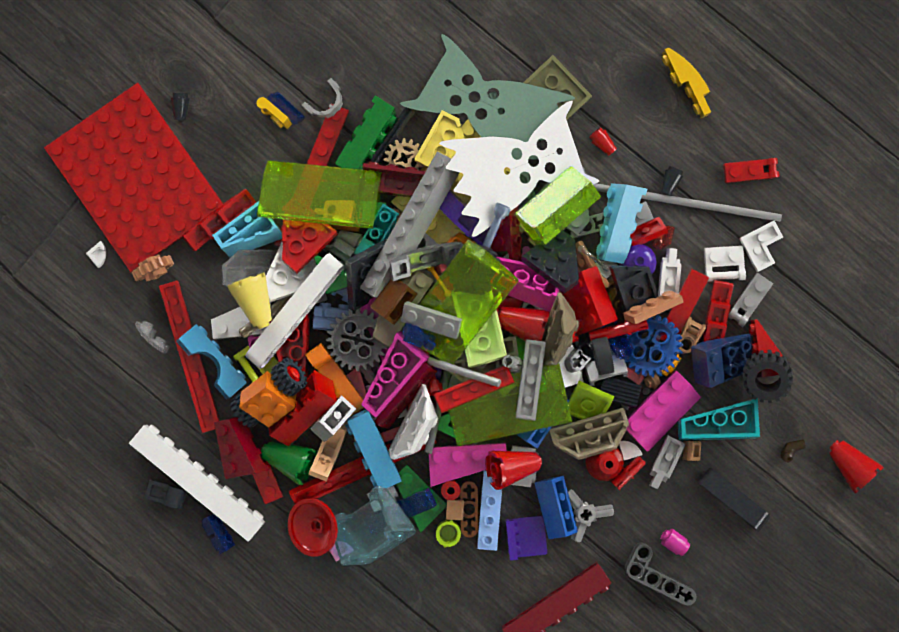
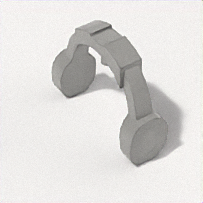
M332 78L327 82L337 94L335 104L333 106L330 104V109L319 112L304 102L302 106L311 116L316 115L318 117L330 118L341 109L343 105L340 93L341 88Z

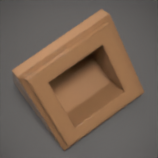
M683 441L685 447L682 460L700 461L701 441Z
M447 500L446 519L463 520L464 500Z

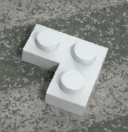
M775 220L739 238L756 272L775 263L767 248V245L783 238Z

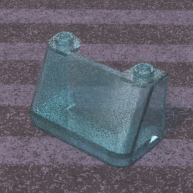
M382 486L373 488L368 495L371 501L354 513L347 515L339 513L335 515L338 527L335 546L342 566L372 563L416 533L414 525L387 488H382Z

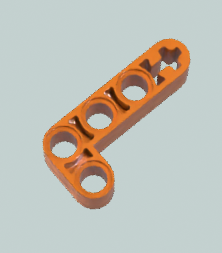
M322 343L318 344L306 353L305 356L319 373L333 380L336 397L343 396L356 408L350 416L357 414L364 409L361 405L364 399L339 364L335 362L334 357L330 356L329 350Z

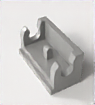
M622 353L612 355L614 373L599 375L595 361L588 362L585 365V372L590 386H594V381L623 374L624 377L628 376V370Z

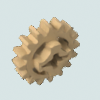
M403 138L402 143L395 140V146L389 145L391 151H385L388 158H384V162L404 169L412 167V162L419 152L418 148L420 145L417 143L414 146L412 139L409 143H406L405 138ZM403 147L410 148V149H412L413 151L408 152V151L404 150ZM397 150L398 155L392 161V156L394 152ZM404 155L408 158V163L406 164L403 161L400 162ZM417 163L414 168L419 170V168H424V166Z

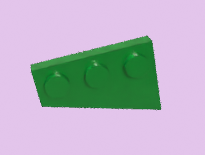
M406 465L399 472L401 482L396 485L420 532H422L447 507V503Z

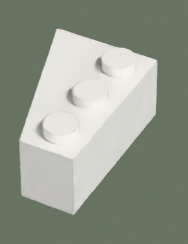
M240 307L211 319L213 339L242 337L239 329L250 321ZM267 327L257 329L249 336L261 335Z

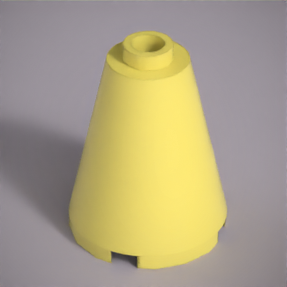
M265 272L259 273L255 277L244 278L227 286L253 327L257 326L258 329L269 326V321L272 318Z

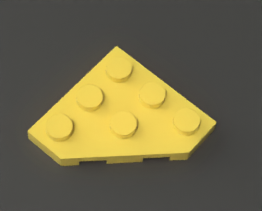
M442 110L414 161L428 168L437 151L452 159L456 151L446 148L439 143L446 140L465 139L459 118ZM463 173L458 174L456 180L454 181L455 183L458 184L460 182V180L463 177Z

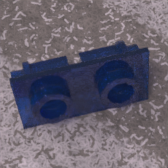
M612 322L611 326L617 325V322ZM621 335L608 339L609 343L614 342L610 345V348L615 356L620 358V360L625 358L628 361L634 348L627 337Z
M213 513L201 520L203 523L202 527L207 535L210 536L213 533L215 535L211 542L216 551H219L221 554L235 546L232 536L228 533L223 521Z

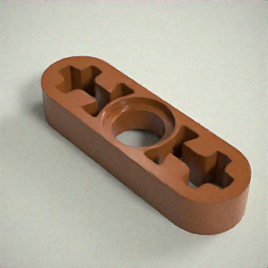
M466 481L460 488V500L467 498V492L463 491V489L467 488V485L470 484L471 488H475V491L471 492V498L475 497V501H464V506L472 504L475 507V511L470 515L464 512L463 517H475V521L471 520V525L475 527V530L468 534L467 530H464L468 522L467 520H461V532L465 537L471 538L478 532V488L474 482Z

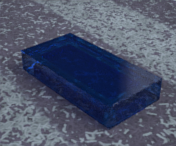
M279 92L271 93L267 99L283 112L294 125L304 120L305 116Z

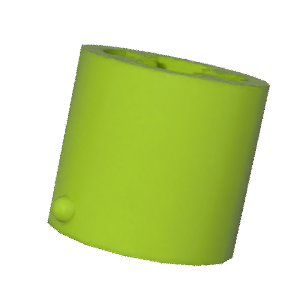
M446 519L441 521L436 528L437 541L444 548L454 546L459 542L461 537L459 525L453 520Z

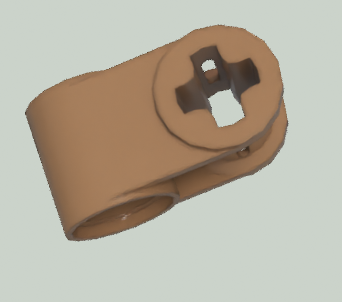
M690 316L680 334L682 339L679 342L686 340L689 343L688 350L678 347L683 352L682 354L691 352V347L697 344L706 328L705 324L701 325L695 322Z

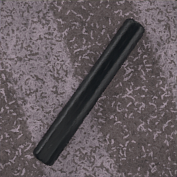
M404 108L382 143L376 148V152L371 158L372 162L380 164L386 155L385 151L390 149L389 145L394 144L417 110Z

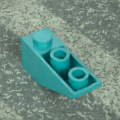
M382 204L354 254L357 255L387 239L395 227L399 213Z

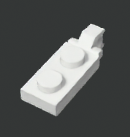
M667 248L666 257H662L658 296H661L666 291H673L679 294L681 264L680 259H676L677 249Z

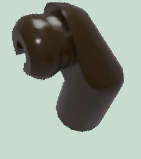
M802 439L786 443L781 451V459L787 463L791 462L796 450L806 448L805 441Z

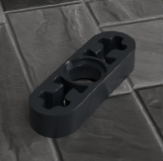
M589 332L566 357L564 365L567 371L571 373L581 371L594 356ZM583 346L588 348L587 356L582 352ZM579 358V360H577V361L575 362V367H574V366H573V364H574V361H573V360H576V359Z

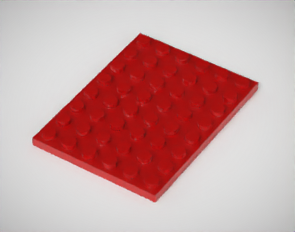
M139 83L130 87L44 147L130 272L137 269L140 262L149 257L157 256L177 242L193 226L223 205V202Z

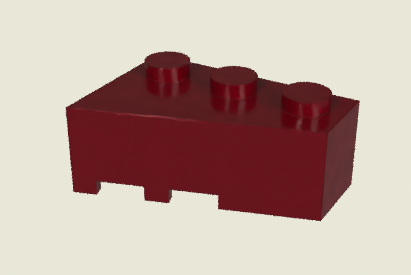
M238 417L214 422L225 479L270 470L268 465H264L260 457L262 453L259 448H256L252 440L254 437L249 427L242 425V421L239 422Z

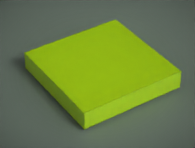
M578 381L563 412L581 420L604 414L609 409L614 396Z

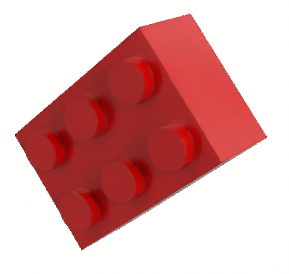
M597 266L578 272V284L565 294L560 291L574 310L576 320H578V325H580V329L576 333L577 336L618 320Z

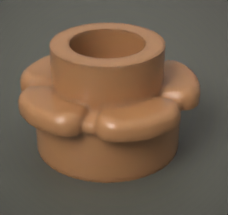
M656 373L654 377L647 374L646 378H644V383L648 388L655 390L661 384L660 378Z

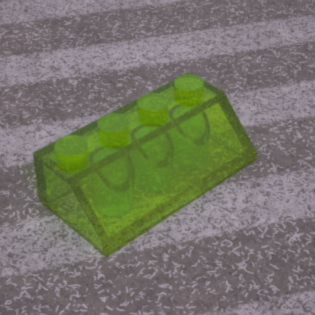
M570 166L514 214L535 244L546 245L600 199L601 195L589 179Z

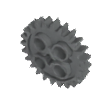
M359 308L356 310V314H353L349 309L348 316L342 312V319L340 320L336 317L337 324H330L334 328L333 331H327L328 334L332 335L331 338L326 339L327 342L332 343L327 349L334 350L330 356H337L335 362L342 361V368L348 364L349 371L352 370L353 366L356 367L357 372H359L360 366H363L364 370L367 371L368 364L374 368L373 362L377 361L380 363L381 361L378 357L386 356L382 350L389 349L373 337H365L367 329H375L377 318L373 319L375 314L372 312L368 316L366 309L363 311V314H360ZM355 324V332L348 333L346 331L347 325ZM344 334L353 338H357L360 335L362 340L374 342L375 345L371 346L362 342L356 345L355 341L342 338L341 335ZM344 342L351 344V349L348 352L341 350V345ZM368 347L370 349L367 357L360 356L361 348Z

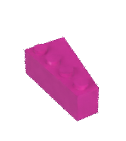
M402 331L397 332L361 405L374 417H378L430 356Z

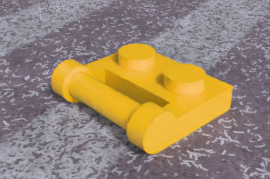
M264 97L257 100V106L261 109V112L264 115H271L270 118L279 128L284 126L288 129L292 125L290 119Z

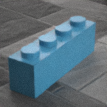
M365 409L350 416L347 419L348 424L345 426L349 435L353 434L356 439L354 445L357 452H362L364 456L362 462L365 469H370L373 475L370 476L373 486H378L379 490L382 491L401 482L399 472L390 458L389 451L371 413Z

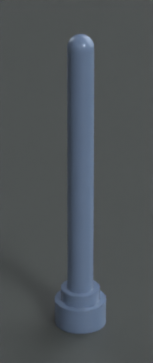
M498 202L494 207L495 217L482 246L490 248L502 219L509 215L510 207ZM477 260L475 261L470 273L472 278L477 274L478 271Z

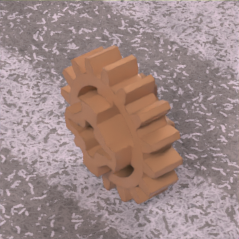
M170 255L149 257L138 264L139 267L133 270L132 275L135 281L143 279L146 282L155 280L168 273L167 269L172 267L174 262Z

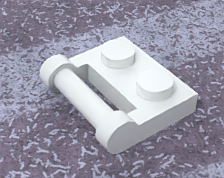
M743 246L704 248L705 275L709 276L708 282L723 279L746 280ZM737 266L738 271L713 272L712 267Z

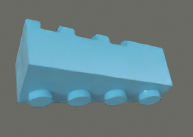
M611 183L607 191V206L603 212L605 218L600 229V244L596 249L597 259L624 264L632 243L630 234L636 230L637 223L635 217L637 212H641L643 204L640 203L642 195L646 196V188Z

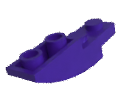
M449 190L439 209L468 237L470 236L477 244L483 245L490 227L477 236L472 237L473 231L480 219L462 215L466 204Z

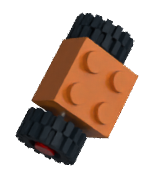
M291 358L283 359L271 369V373L265 372L232 399L231 410L235 412L233 415L238 417V421H242V425L254 427L261 422L269 428L295 408L296 394L307 385V377L304 376L306 373L305 371L302 372V367H298L296 361L293 363Z

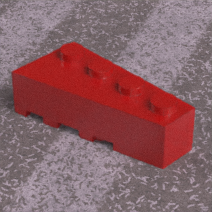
M310 312L276 352L278 362L285 358L293 359V363L296 361L298 363L297 366L302 367V372L305 371L306 374L304 376L307 378L309 377V360L305 354L309 352Z
M316 370L307 378L306 387L296 394L295 408L269 427V436L287 446L296 441L304 431L337 402L333 380Z

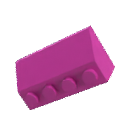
M674 370L627 417L629 425L626 432L648 452L701 397L692 385L677 370Z

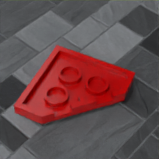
M295 196L282 208V261L293 272L298 274L338 233L298 196Z

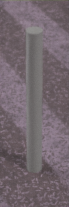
M431 357L428 359L430 366L496 387L501 385L500 379Z

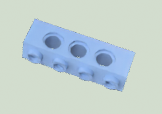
M484 470L477 549L497 551L502 489L496 490L492 487V477H488L486 470Z

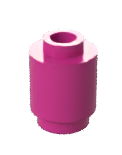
M674 529L665 530L661 535V544L674 554L683 556L690 547V543L687 542L688 539Z

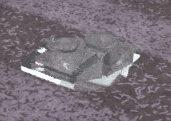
M145 320L143 322L136 321L135 326L143 338L158 351L167 353L170 346L166 345L167 341L161 337L156 336L154 338L157 332L153 329L154 325Z

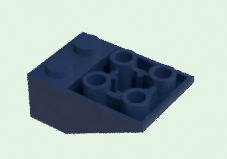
M751 334L708 340L692 346L695 383L711 388L742 375L747 359H752L753 355Z

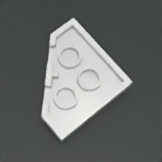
M282 242L266 275L269 303L293 295L316 267L314 259L296 274L282 261Z

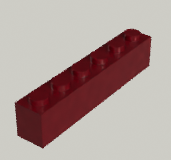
M595 562L504 624L502 630L504 632H546L545 628L550 625L553 627L560 623L564 615L568 614L570 616L578 610L577 607L582 603L586 605L591 602L595 594L598 592L602 594L610 588L611 581L598 562Z

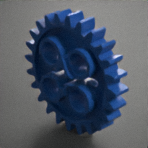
M657 315L655 320L654 317L646 319L649 329L637 331L629 336L626 334L627 338H621L625 342V345L620 346L622 350H625L622 353L623 357H627L624 360L625 363L630 364L629 368L631 370L635 369L637 374H640L642 371L644 377L647 376L648 372L651 377H654L655 372L662 376V370L668 373V366L670 365L674 368L673 361H680L676 355L683 353L678 349V347L683 346V343L679 342L682 336L677 334L679 329L677 327L674 328L675 324L672 321L668 323L669 320L667 318L662 320ZM648 331V336L642 339V334ZM667 335L666 340L660 342L661 336ZM644 350L643 355L637 357L638 351ZM662 353L661 359L655 361V356Z

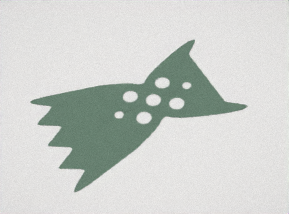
M441 34L446 47L444 56L418 99L401 102L400 104L410 109L441 113L443 110L449 114L465 113L471 125L481 137H504L528 142L533 132L558 109V102L574 100L575 97L521 82L503 80L484 81L478 69L450 38ZM469 74L473 76L474 82L472 85L466 86L462 83L464 75ZM446 80H450L452 82V84L448 87L444 84ZM496 88L499 91L498 98L490 99L487 95L488 90ZM474 91L478 92L481 97L476 103L471 102L468 97ZM453 95L461 97L462 102L459 106H452L450 104V98ZM479 108L487 111V117L483 120L475 116V112ZM504 108L505 113L500 115L498 109ZM514 148L511 155L515 160H519L522 157V151L519 148ZM531 155L528 159H538V157ZM524 171L521 173L524 177L529 178L528 172Z

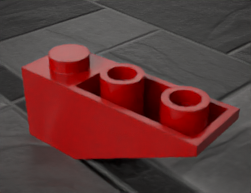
M757 319L750 320L751 324H749L748 328L749 334L753 336L752 354L756 353V355H759L761 350L764 353L772 350L773 354L777 351L782 357L783 355ZM763 369L757 373L758 377L779 375L772 369Z

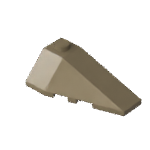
M421 271L412 272L410 277L399 279L418 294L412 301V303L417 305L434 281ZM379 314L372 337L389 348L396 333L402 329L405 323L401 322L400 317L397 323L393 325Z

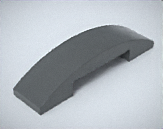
M462 242L431 245L394 258L389 262L392 280L396 281L410 277L412 272L443 263L447 266L451 261L449 259L450 255L455 254L454 250L456 248L460 249Z

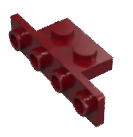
M376 162L363 163L362 167L364 173L382 175L380 194L410 198L426 170L419 171L414 167L398 168L397 165L393 164L381 166Z
M518 206L510 211L505 219H502L496 232L497 236L491 244V249H493L492 251H508L509 259L522 262L520 246L522 238L519 231L520 217L518 215Z

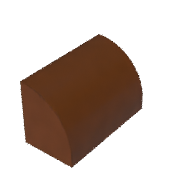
M391 278L370 307L395 325L402 316L406 301L412 303L418 294L402 281H393Z

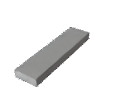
M526 339L516 418L536 420L546 342Z

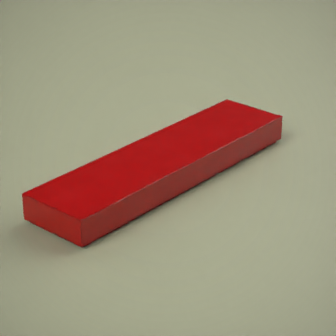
M692 268L679 292L682 295L683 303L672 307L666 317L669 320L668 323L672 321L675 324L674 328L677 327L679 329L677 334H681L709 280V276ZM667 335L661 336L660 339L665 341Z
M503 365L484 373L485 375L500 379L501 385L499 387L469 379L434 394L441 413L514 384L515 382L509 368Z

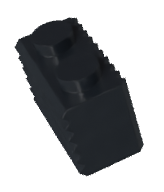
M609 377L602 379L599 390L614 396L612 403L620 404L619 408L630 411L631 407H637L642 386Z

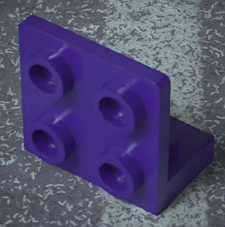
M543 516L505 519L510 560H518V557L547 554Z

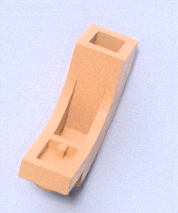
M347 420L332 437L325 442L322 441L310 468L309 475L327 482L348 432L345 426L348 424Z

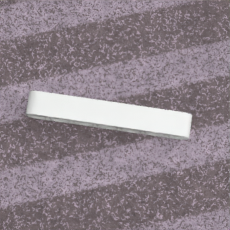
M328 253L259 336L245 356L259 369H262L344 269V265Z

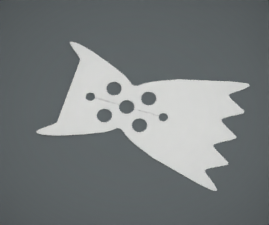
M573 101L565 103L551 114L533 132L528 142L504 137L453 139L439 143L446 148L456 151L455 156L447 164L446 169L463 173V177L455 187L454 192L471 196V200L462 211V215L480 219L473 231L472 237L477 236L491 226L495 217L494 207L497 202L510 207V211H512L532 192L539 180L567 185H590L599 182L598 179L584 173L566 120V115ZM543 138L547 141V148L545 150L537 148L536 143L538 139ZM514 148L521 149V159L515 160L512 157L511 152ZM557 148H562L563 153L561 155L557 154ZM531 155H536L539 159V164L536 167H531L528 163V158ZM552 162L555 165L556 169L553 174L546 173V163ZM505 167L511 169L510 174L506 175L504 173ZM524 171L530 174V181L527 184L522 183L519 178L520 174Z

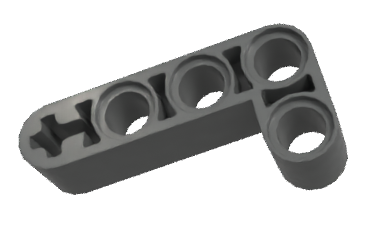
M637 543L625 564L626 574L631 579L684 605L694 604L697 598L695 591L689 586L649 567L648 564L653 555L652 549L646 543ZM642 547L647 548L648 551L644 557L638 555V550ZM632 565L639 566V571L636 574H631L629 571ZM651 573L656 574V580L653 583L647 582V576ZM668 582H673L674 587L671 591H665L664 589L665 584ZM678 591L689 593L690 597L684 598Z

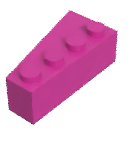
M496 257L501 261L499 266L502 267V270L499 271L498 275L501 276L500 279L496 280L497 285L495 287L491 286L492 289L551 312L559 289L525 263Z
M506 443L433 447L432 454H429L431 487L486 470L485 459L486 456L490 455L488 452L506 451Z

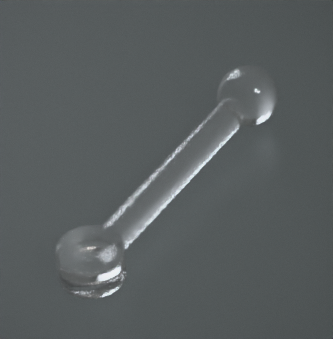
M580 245L578 247L579 252L585 253L592 260H594L596 263L602 266L603 270H610L609 265L604 264L594 255L588 252L585 246Z

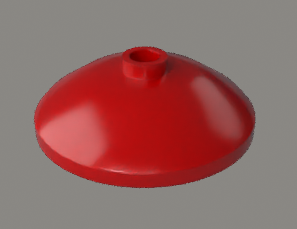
M314 498L301 500L293 506L288 517L289 536L300 552L308 556L317 557L326 554L332 549L338 534L337 521L332 510L324 502Z

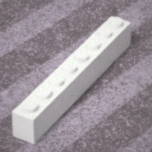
M143 425L129 444L249 542L265 523L263 520L264 516L256 510L252 511L249 509V504L242 498L237 499L229 487L226 485L224 487L221 486L216 476L211 473L208 475L204 472V467L197 461L193 463L188 458V453L182 449H176L173 446L175 443L168 437L163 438L159 435L160 431L155 426Z

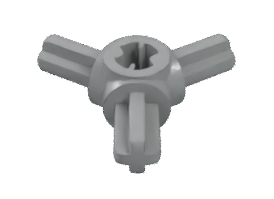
M574 490L568 491L578 530L577 533L571 535V539L581 542L587 526L595 522L596 518L613 516L614 509L612 504L594 507V504L589 505L586 501L582 502ZM585 509L587 512H590V514L587 515V519H584L583 516H580L584 512L583 510Z

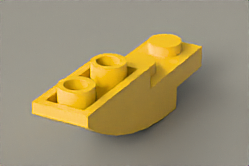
M666 48L662 53V61L671 71L670 78L672 82L676 83L678 87L686 85L685 92L694 102L693 109L695 113L700 115L701 118L708 116L711 110L704 96L710 90L705 81L684 57L672 49Z

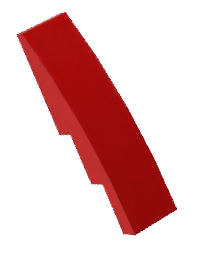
M244 189L202 219L182 237L190 248L196 251L208 240L213 239L212 235L257 202L248 190Z
M714 280L702 342L725 338L730 300L734 287L733 283Z

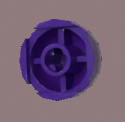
M631 245L624 264L618 263V266L650 267L651 274H653L657 264L656 255L646 245Z

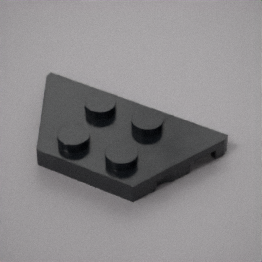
M609 267L623 312L630 310L633 306L646 303L648 299L659 297L650 267Z

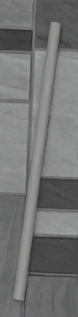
M596 183L593 184L592 190L607 193L610 186ZM647 192L646 196L642 195L641 199L779 222L782 218V214L651 192Z

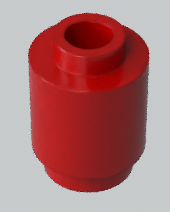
M456 480L447 481L442 484L441 493L445 499L455 500L459 497L461 489ZM449 487L454 488L455 492L453 494L447 492Z

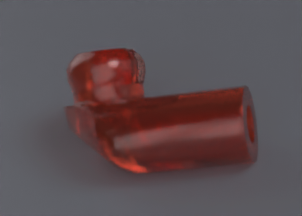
M666 225L668 233L653 241L655 249L661 250L672 243L674 226Z

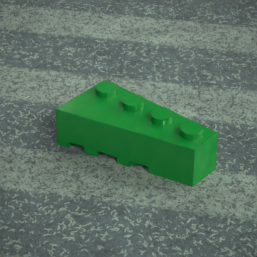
M374 96L372 100L374 103L372 109L369 108L364 113L362 126L358 125L351 137L353 138L352 142H347L335 163L337 167L355 178L357 175L361 176L363 174V163H366L368 158L371 160L376 152L375 147L378 142L381 144L387 135L385 131L388 127H392L397 120L395 117V107L377 96Z

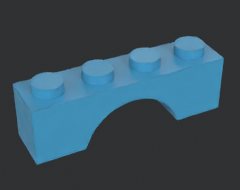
M196 324L176 342L188 356L203 354L213 360L217 368V378L214 386L225 399H228L247 383L244 380L246 377L240 370L236 371L232 366V360L227 355L224 356L219 351V345L207 337V331L202 326Z

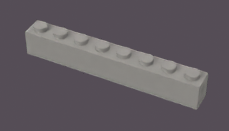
M438 151L436 152L360 289L377 298L391 279L389 262L402 254L417 249L460 173L446 169L451 158Z

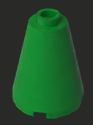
M272 441L264 444L261 450L262 458L301 486L303 485L302 480L307 481L310 476L309 471L314 462L313 455H317V451L313 448L296 445L287 446L283 443Z

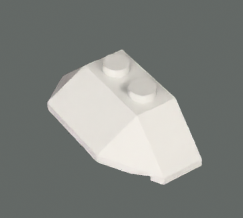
M424 384L421 385L388 450L391 459L395 460L419 451L422 445L427 443L429 432L437 423L438 417Z

